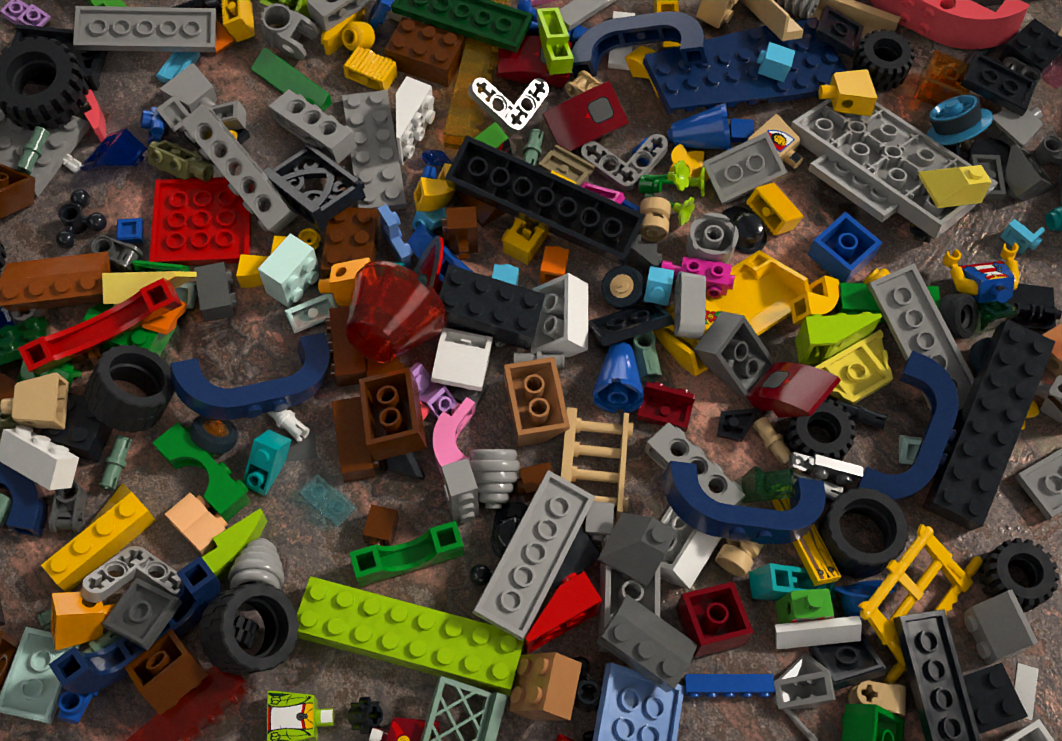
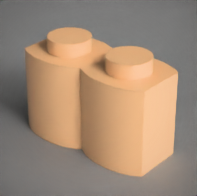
M189 493L166 512L165 516L189 543L204 556L216 546L213 537L225 531V527L228 524L218 513L213 516L207 510L210 505L202 496L198 495L195 497Z

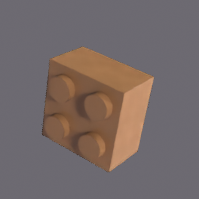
M556 652L521 655L517 666L514 689L510 695L509 712L534 721H570L582 663Z

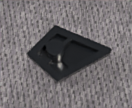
M759 408L721 411L716 437L742 442L756 418Z
M414 452L384 459L386 471L421 480L425 478V474Z

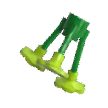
M679 160L678 163L674 164L673 171L668 172V174L642 175L639 180L640 194H645V198L654 197L656 193H660L662 184H675L679 191H683L690 185V187H699L701 197H704L705 167H702L699 177H690L689 179V168L684 160ZM693 197L686 200L683 205L677 202L675 204L670 202L673 211L679 213L680 226L687 223L695 207Z

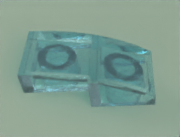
M318 473L299 492V495L336 527H339L357 508L338 489L335 490Z

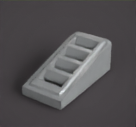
M239 100L209 107L228 130L246 128V110Z

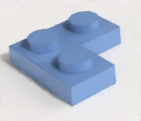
M387 204L379 207L380 226L384 239L397 261L404 263L405 268L412 267L411 257L413 252L408 243L404 244L401 239L402 233L398 227L401 225L397 213L395 211L391 212Z

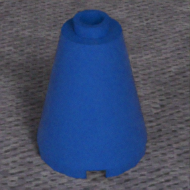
M726 103L672 123V128L667 129L669 143L674 142V147L682 144L685 148L723 151L731 149Z
M617 342L609 347L592 391L595 405L604 411L616 413L617 409L624 410V413H630L637 410L643 404L644 392L634 350L631 345L625 342Z

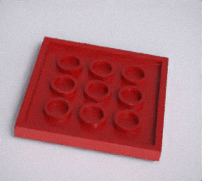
M212 177L208 182L198 178L155 180L150 262L177 265H209L221 262L233 264L239 263L241 254L250 255L252 214L243 206V198L240 195L236 196L229 189L228 184L230 182L225 177ZM253 184L250 186V193L253 192Z

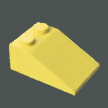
M197 272L102 273L103 304H114L115 307L139 292V289L162 278L170 281L174 289L196 278Z

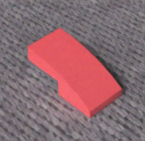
M90 89L85 97L91 110L84 114L92 130L102 143L106 140V123L102 110Z

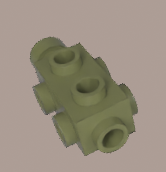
M166 140L161 142L153 141L148 147V163L157 167L160 171L175 175L178 179L186 180L195 176L204 182H208L214 176L213 164L202 161V156L198 152L188 151L178 143H171Z

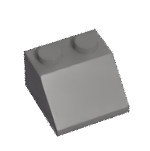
M1012 589L974 605L963 613L965 626L973 634L977 643L978 654L982 659H985L987 665L1017 656L1038 643Z

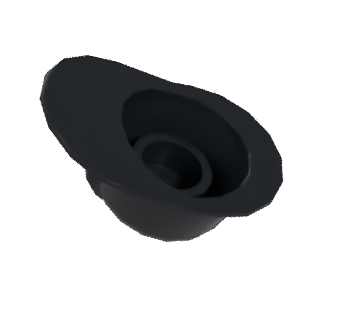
M730 207L722 212L723 215L730 219L733 226H736L738 229L739 237L735 247L737 250L746 254H754L764 248L767 243V235L763 220L758 215L743 207Z
M509 502L502 505L496 512L491 545L494 554L499 559H501L528 508L524 503Z

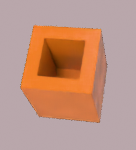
M545 246L540 270V283H547L566 274L569 249H564L560 246Z

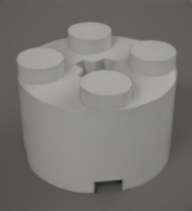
M703 214L701 218L695 219L691 224L686 242L688 257L727 264L733 256L738 241V229L723 214Z

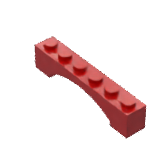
M165 278L157 280L139 289V292L122 303L89 320L45 337L42 336L19 347L18 350L28 371L42 374L182 306L172 283Z

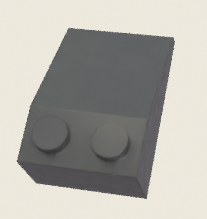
M720 312L694 348V351L704 365L748 403L750 401L746 398V395L775 363L745 316L729 312Z

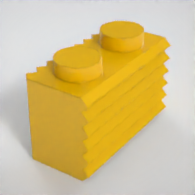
M221 0L222 24L236 42H240L253 37L255 32L252 2L250 0Z
M359 46L355 48L343 65L346 78L376 91H388L398 75L396 62L391 58L379 56V54L376 55L372 50L368 48L363 49Z
M774 182L758 186L746 201L747 205L752 208V211H755V214L763 220L764 225H767L770 232H773V235L794 230L804 217Z

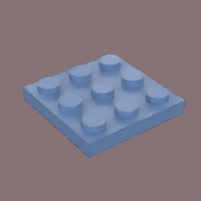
M614 663L606 664L592 741H677L685 686L677 684L675 689L666 693L636 670Z

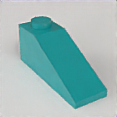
M769 563L748 572L752 599L778 601L791 591L825 588L829 589L831 599L836 598L834 582L814 586L806 568Z

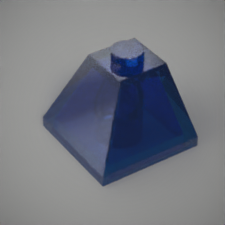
M125 128L108 134L79 168L83 171L126 168L130 166L136 167L144 159L143 153L148 148Z

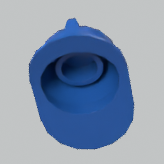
M868 580L848 586L834 587L835 591L841 595V604L845 616H860L862 609L858 605L863 601H868L884 580ZM897 584L894 585L888 594L898 589Z

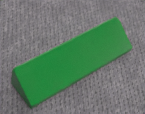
M264 47L252 65L251 71L282 94L288 89L295 94H301L307 102L312 105L316 104L322 112L332 105L328 92L268 48Z

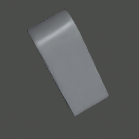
M680 271L675 284L674 336L701 340L705 330L706 277Z

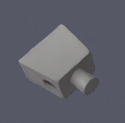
M193 63L160 88L164 102L175 95L190 114L201 104L207 107L216 106L217 96L214 87Z
M1033 107L1030 110L1027 109L1025 114L1020 116L1005 109L993 115L992 123L984 132L991 138L1008 144L1010 148L1012 145L1017 144L1025 149L1043 125L1042 121L1039 120L1042 118V112L1039 108Z

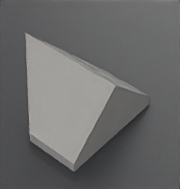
M806 652L777 680H774L778 709L817 708L836 700L830 671Z

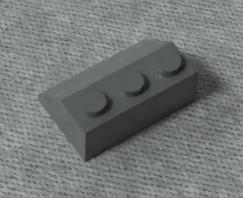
M628 594L596 640L599 645L666 693L675 689L689 667L698 645Z

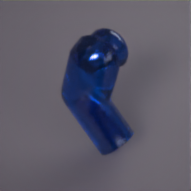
M425 150L422 153V160L427 165L443 167L444 163H453L441 150Z

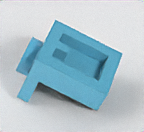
M443 207L429 212L416 211L411 225L412 228L416 230L423 223L433 232L434 229L442 226V218H447L446 208Z
M1014 219L1008 224L1000 237L1010 246L1016 243L1018 245V252L1023 255L1029 248L1033 251L1043 241L1040 237L1045 232V229L1041 227L1033 234Z

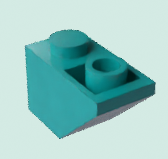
M267 430L254 439L242 481L244 485L265 496L286 462L292 440L271 430Z

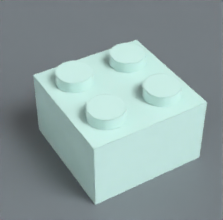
M291 233L258 268L266 293L288 308L302 298L304 291L309 285H313L318 280L320 274L314 248Z

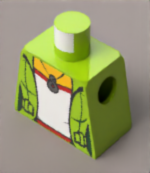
M268 691L267 741H318V727L334 726V708L318 709V700L314 695Z

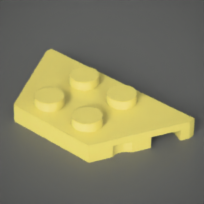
M881 329L815 366L841 379L829 395L854 405L891 383L893 375L888 365L887 350H884L882 341L884 335Z

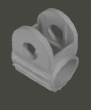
M275 2L273 5L269 4L267 8L264 7V12H261V32L267 45H270L273 49H279L291 58L304 60L307 53L303 48L304 45L299 43L298 40L301 35L311 40L317 38L320 33L318 27L310 19L296 11L290 10L283 3L277 4ZM275 23H280V24L285 25V26L282 27V28H272V27H270V25L275 24Z

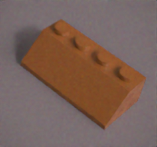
M109 252L7 263L0 277V306L10 312H22L33 309L103 302L102 273H111Z

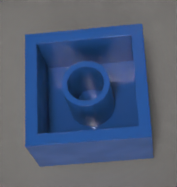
M845 212L813 240L807 255L830 275L839 279L840 283H847L876 256L883 242Z

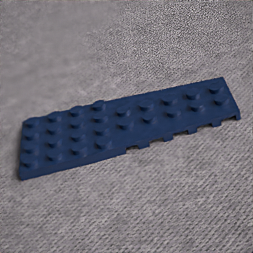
M817 17L795 20L803 29L802 38L782 41L766 25L707 39L708 63L685 66L680 46L646 54L643 59V64L668 114H672L675 109H685V112L694 111L695 107L706 106V109H710L725 103L727 107H736L739 102L755 105L759 100H767L768 103L814 97L818 96L820 85H830L834 73L847 71L835 48L821 42L814 36L818 24ZM769 42L795 51L792 67L784 82L758 74L760 64L757 63L758 56L761 50H766Z

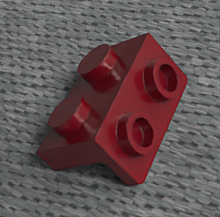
M646 382L643 391V404L639 407L636 419L665 426L669 422L672 426L686 432L696 395L683 388L673 389L665 387L664 384L659 382Z

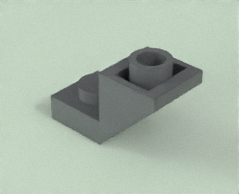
M639 233L628 259L648 274L650 266L661 268L662 254L658 253L657 244H641V233Z

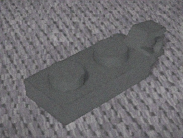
M793 452L789 455L788 470L797 474L802 472L812 474L814 478L835 480L840 485H851L854 481L863 477L862 466L817 454L811 457Z

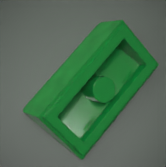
M133 260L132 262L136 272L190 271V267L185 265Z

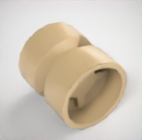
M655 196L641 201L640 213L646 215L645 223L640 231L642 239L658 242L668 237L671 212L669 201Z
M727 538V544L722 546L715 561L730 574L737 577H746L753 565L752 559L757 558L764 544L744 540L733 541Z

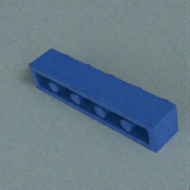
M685 674L683 677L684 695H689V698H699V695H706V698H716L717 695H724V698H734V695H741L742 698H752V695H759V698H769L775 692L773 674Z

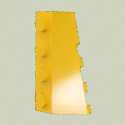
M122 483L86 529L41 564V566L65 592H70L86 576L106 563L156 522V520L139 499Z

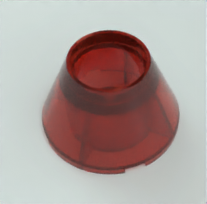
M388 261L366 263L356 273L345 333L350 344L361 355L375 362L388 363L436 338L442 332L447 320L443 302L431 286L427 288L416 279L419 276L418 274L404 266Z

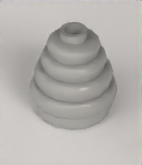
M474 449L470 453L471 460H469L478 487V500L481 503H485V508H501V503L509 501L508 493L513 491L512 483L517 480L516 471L520 469V462L516 460L517 452L514 449Z
M258 538L246 544L245 549L236 558L229 572L230 589L257 582H262V584L268 583L274 585L277 589H282L285 582L283 566L277 553V548L273 543L265 538Z

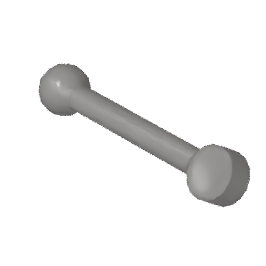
M775 695L773 697V702L775 705H778L777 698ZM784 709L809 741H818L816 736L807 729L791 709Z

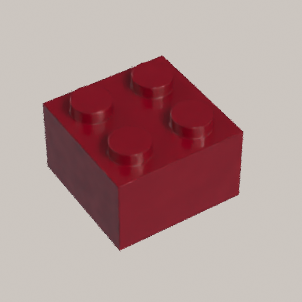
M734 582L682 593L675 606L686 636L698 644L693 655L694 658L746 645L754 633Z

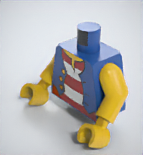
M1004 243L1000 256L1006 260L1005 263L1003 261L958 266L957 263L961 258V252L957 249L953 251L952 256L947 251L942 260L946 267L951 268L950 274L957 291L971 295L979 303L1007 302L1013 297V290H1016L1020 279L1018 262L1014 260L1018 251L1016 243L1013 244L1012 251L1008 250L1006 243Z

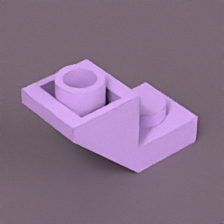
M416 362L410 369L418 384L420 402L430 408L429 413L438 420L443 411L449 414L457 404V401L445 385L431 382V376L421 363Z

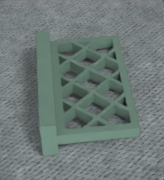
M439 676L421 741H442L441 738L452 731L458 741H464L458 728L469 721L475 730L474 738L470 741H496L507 696L500 693H491ZM444 685L453 687L459 698L449 705H446L442 697ZM462 691L468 692V694L464 696ZM472 695L484 698L481 710L475 714L472 713L466 701ZM461 702L468 718L456 724L449 709ZM439 704H440V706H441L442 709L439 710V711H437V710H438V706H439ZM444 712L451 728L438 734L434 726V720L436 716ZM431 733H432V735H433L434 738H432L431 740H429L430 735H431Z

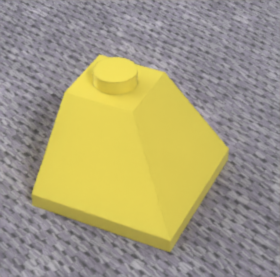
M982 165L919 171L918 173L919 178L937 208L982 203L992 182Z

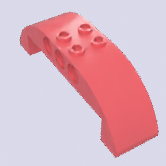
M869 0L875 8L901 17L899 20L900 25L937 43L960 49H986L1009 42L1018 34L1029 8V4L1021 0H1005L996 12L971 0Z

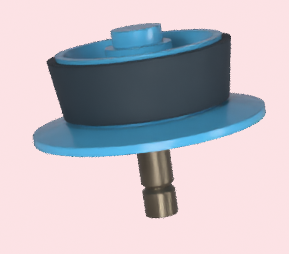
M975 95L956 96L941 102L929 112L928 119L932 126L928 130L927 136L940 145L960 142L962 151H968L971 149L969 139L988 128L992 123L993 115L988 109L981 108L979 97Z

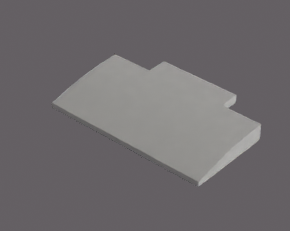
M827 99L792 121L790 128L799 136V144L819 157L810 163L808 170L880 222H884L894 213L898 212L936 239L977 205L936 207L918 176L919 171L973 165L877 102L872 115L865 116L836 112L833 109L831 100ZM989 177V178H990V180H991L992 182H991V185H990V187H989V189H988V191H987L985 197H986V196L997 186V184H998V182L995 181L994 179H992L991 177Z

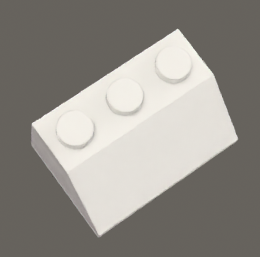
M567 273L533 288V291L545 294L535 337L531 344V353L537 354V351H542V354H564V357H571L587 351L588 283Z
M670 506L660 522L674 528L677 532L660 563V577L670 584L690 589L721 538L704 534L692 528L681 520Z

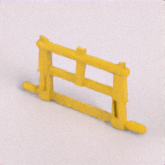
M924 524L919 525L917 530L918 536L900 560L896 562L892 559L886 566L890 573L871 598L858 605L862 609L860 617L868 620L881 639L882 644H887L898 661L884 679L885 684H895L903 672L907 671L893 618L907 615L916 601H919L923 596L924 590L939 570L944 573L952 586L934 611L945 609L947 616V611L952 610V604L958 602V595L961 592H966L973 584L971 577L975 575L983 563L980 556H974L963 571L952 559V554L933 535V528L930 526L925 527ZM924 547L933 561L915 584L905 571ZM898 581L909 593L889 620H887L878 610V607Z

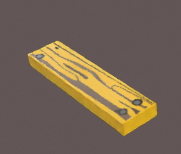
M792 486L772 489L769 493V497L777 511L791 509L788 492ZM813 524L810 530L802 538L794 541L793 544L814 586L836 582L841 578V575Z

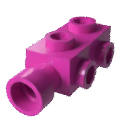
M683 257L681 266L673 265V262L662 261L661 268L674 270L673 280L677 279L680 271L705 276L706 292L712 298H718L721 295L726 296L727 289H733L735 275H730L732 265L723 262L700 260L695 257Z

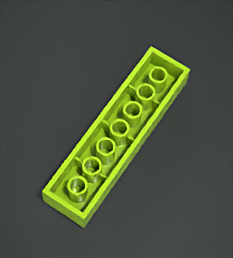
M312 576L309 578L297 612V619L299 621L298 638L431 675L443 676L508 696L511 695L514 686L517 666L525 644V639L520 641L494 625Z

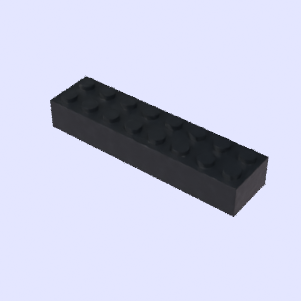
M466 135L445 177L448 187L620 265H625L645 223L646 215L468 135Z
M1008 319L995 328L955 426L957 430L955 437L946 448L945 452L948 453L946 461L942 468H938L922 508L970 531L984 525L1056 341Z

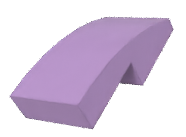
M10 0L0 10L1 16L15 25L43 27L51 19L50 15L35 5L31 4L28 6L21 0Z

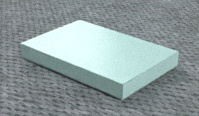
M26 627L0 692V713L52 724L58 708V701L64 692V688L48 664L72 647L55 651L51 632ZM81 644L75 645V647H77L78 649L81 646Z

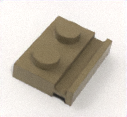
M557 144L538 164L539 168L548 172L553 170L576 182L579 186H582L595 170V165Z

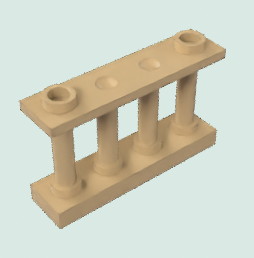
M567 407L570 429L564 432L560 477L569 482H576V479L617 483V498L595 496L594 501L614 503V508H616L615 520H618L621 513L627 512L628 496H624L627 439L632 438L633 423H629V413H624L622 424L581 421L582 418H577V408ZM587 431L621 435L620 448L580 445V442L575 441V433ZM585 455L619 459L618 473L577 469V466H572L573 457Z

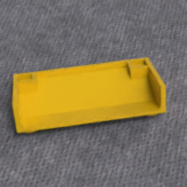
M758 250L731 268L730 275H735L733 289H727L726 296L721 295L718 298H712L706 292V299L724 312L744 315L757 336L790 316L792 314L790 301L806 291L810 292L808 278ZM675 303L665 309L672 318H674ZM664 327L652 331L679 365L696 377L708 369L694 351L695 347L683 338L674 336L672 330Z

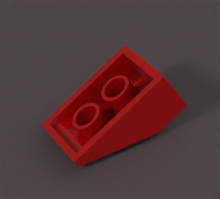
M585 571L579 575L572 573L562 580L563 584L559 586L525 637L524 651L526 654L536 651L598 615L602 599Z

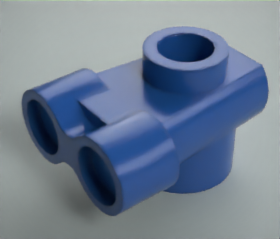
M151 107L150 111L142 110L140 128L149 130L148 145L153 141L161 142V136L166 128L167 122L156 110L157 107Z
M66 690L58 701L60 710L57 718L60 721L77 725L92 697L96 698L99 690L85 694H74Z

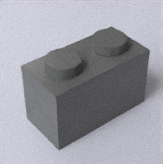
M224 262L195 267L200 311L205 321L209 322L234 317V307L238 306V300L235 291L231 292V285H235L232 271H227Z

